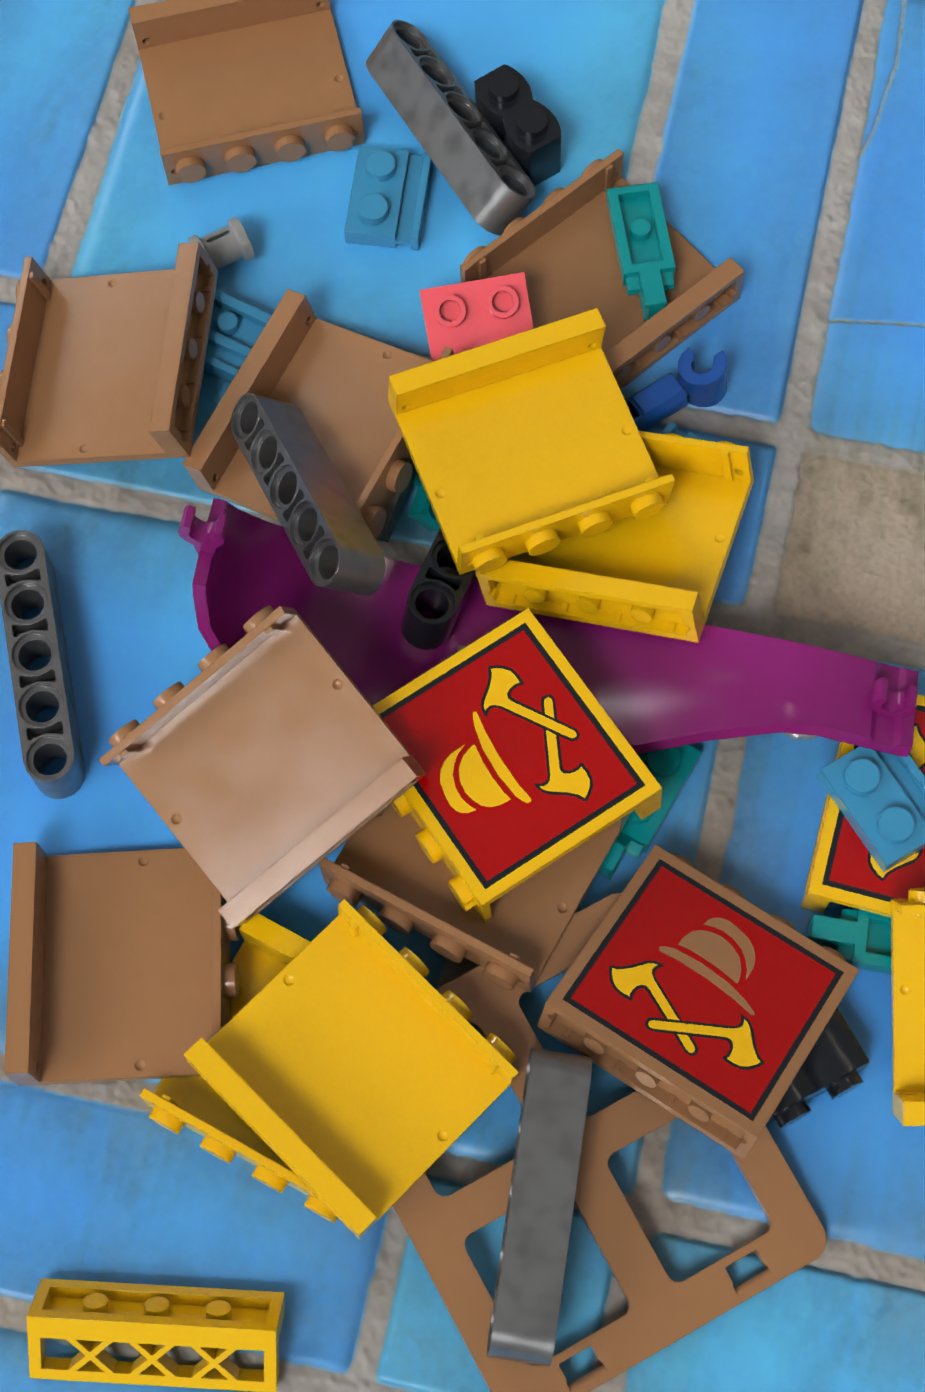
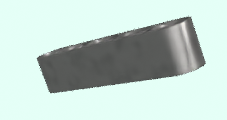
M394 20L366 60V67L473 219L486 231L501 236L509 223L520 217L536 195V188L427 37L414 25L403 20Z
M252 393L242 395L236 402L232 412L231 430L279 522L284 527L283 529L311 581L319 587L364 596L374 594L379 589L385 575L386 565L383 551L303 412L297 405Z
M16 530L0 539V600L23 763L27 773L45 796L53 799H64L74 795L81 788L85 780V767L56 574L42 541L34 533L26 530ZM27 558H35L34 563L30 567L23 570H15L16 565L20 561ZM43 607L42 612L37 617L30 620L21 619L28 609ZM41 656L51 657L49 663L44 668L37 671L28 670L30 664L36 658ZM47 707L59 708L56 716L47 722L35 721L38 713ZM56 758L67 759L64 768L59 773L54 775L43 774L45 765Z
M531 1048L488 1334L487 1357L548 1367L551 1365L558 1327L591 1083L592 1057Z

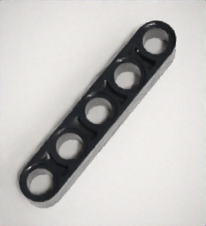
M439 529L410 588L401 622L402 635L406 641L412 646L423 650L436 649L449 638L477 578L475 570L459 575L450 574L441 569V567H450L457 570L441 529ZM427 610L434 612L439 618H426L419 611Z

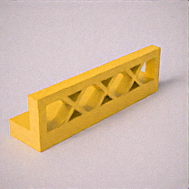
M41 1278L26 1316L30 1378L277 1392L279 1383V1337L285 1314V1292ZM45 1338L66 1339L80 1352L73 1358L46 1357ZM112 1342L129 1343L141 1356L134 1362L117 1361L104 1349ZM174 1346H187L193 1348L203 1359L194 1366L179 1365L166 1353ZM237 1349L264 1351V1370L240 1368L228 1356Z

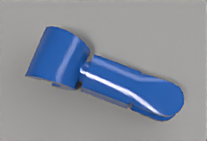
M688 347L678 360L677 378L672 373H668L630 397L625 398L638 431H647L686 407L688 403L696 407H710L718 404L727 392V356L724 350L714 356L713 367L710 371L696 373L695 354Z

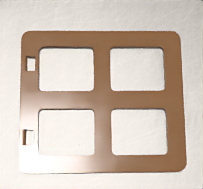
M621 893L611 894L574 914L534 988L570 968ZM479 965L438 987L436 990L442 995L448 989L457 995L473 1014L468 1022L476 1026L484 1038L490 1033L495 1034L515 1054L517 1059L511 1065L519 1073L510 1087L521 1105L531 1048L543 1049L519 1005L520 997L528 991L517 985L511 991L497 986L483 976L482 971L484 967ZM638 1091L629 1094L594 1115L586 1116L574 1204L627 1300V1310L622 1316L554 1354L550 1367L487 1357V1342L493 1300L465 1248L466 1238L471 1233L506 1214L513 1160L448 1196L437 1194L426 1173H424L393 1207L490 1392H590L819 1258L826 1246L825 1229L767 1127H764L744 1160L729 1151L767 1217V1230L762 1235L680 1282H676L669 1278L614 1179L608 1167V1160L613 1153L672 1121L677 1116ZM755 1251L761 1264L766 1267V1270L734 1288L733 1282L725 1268ZM591 1347L597 1360L602 1365L567 1385V1379L559 1364Z

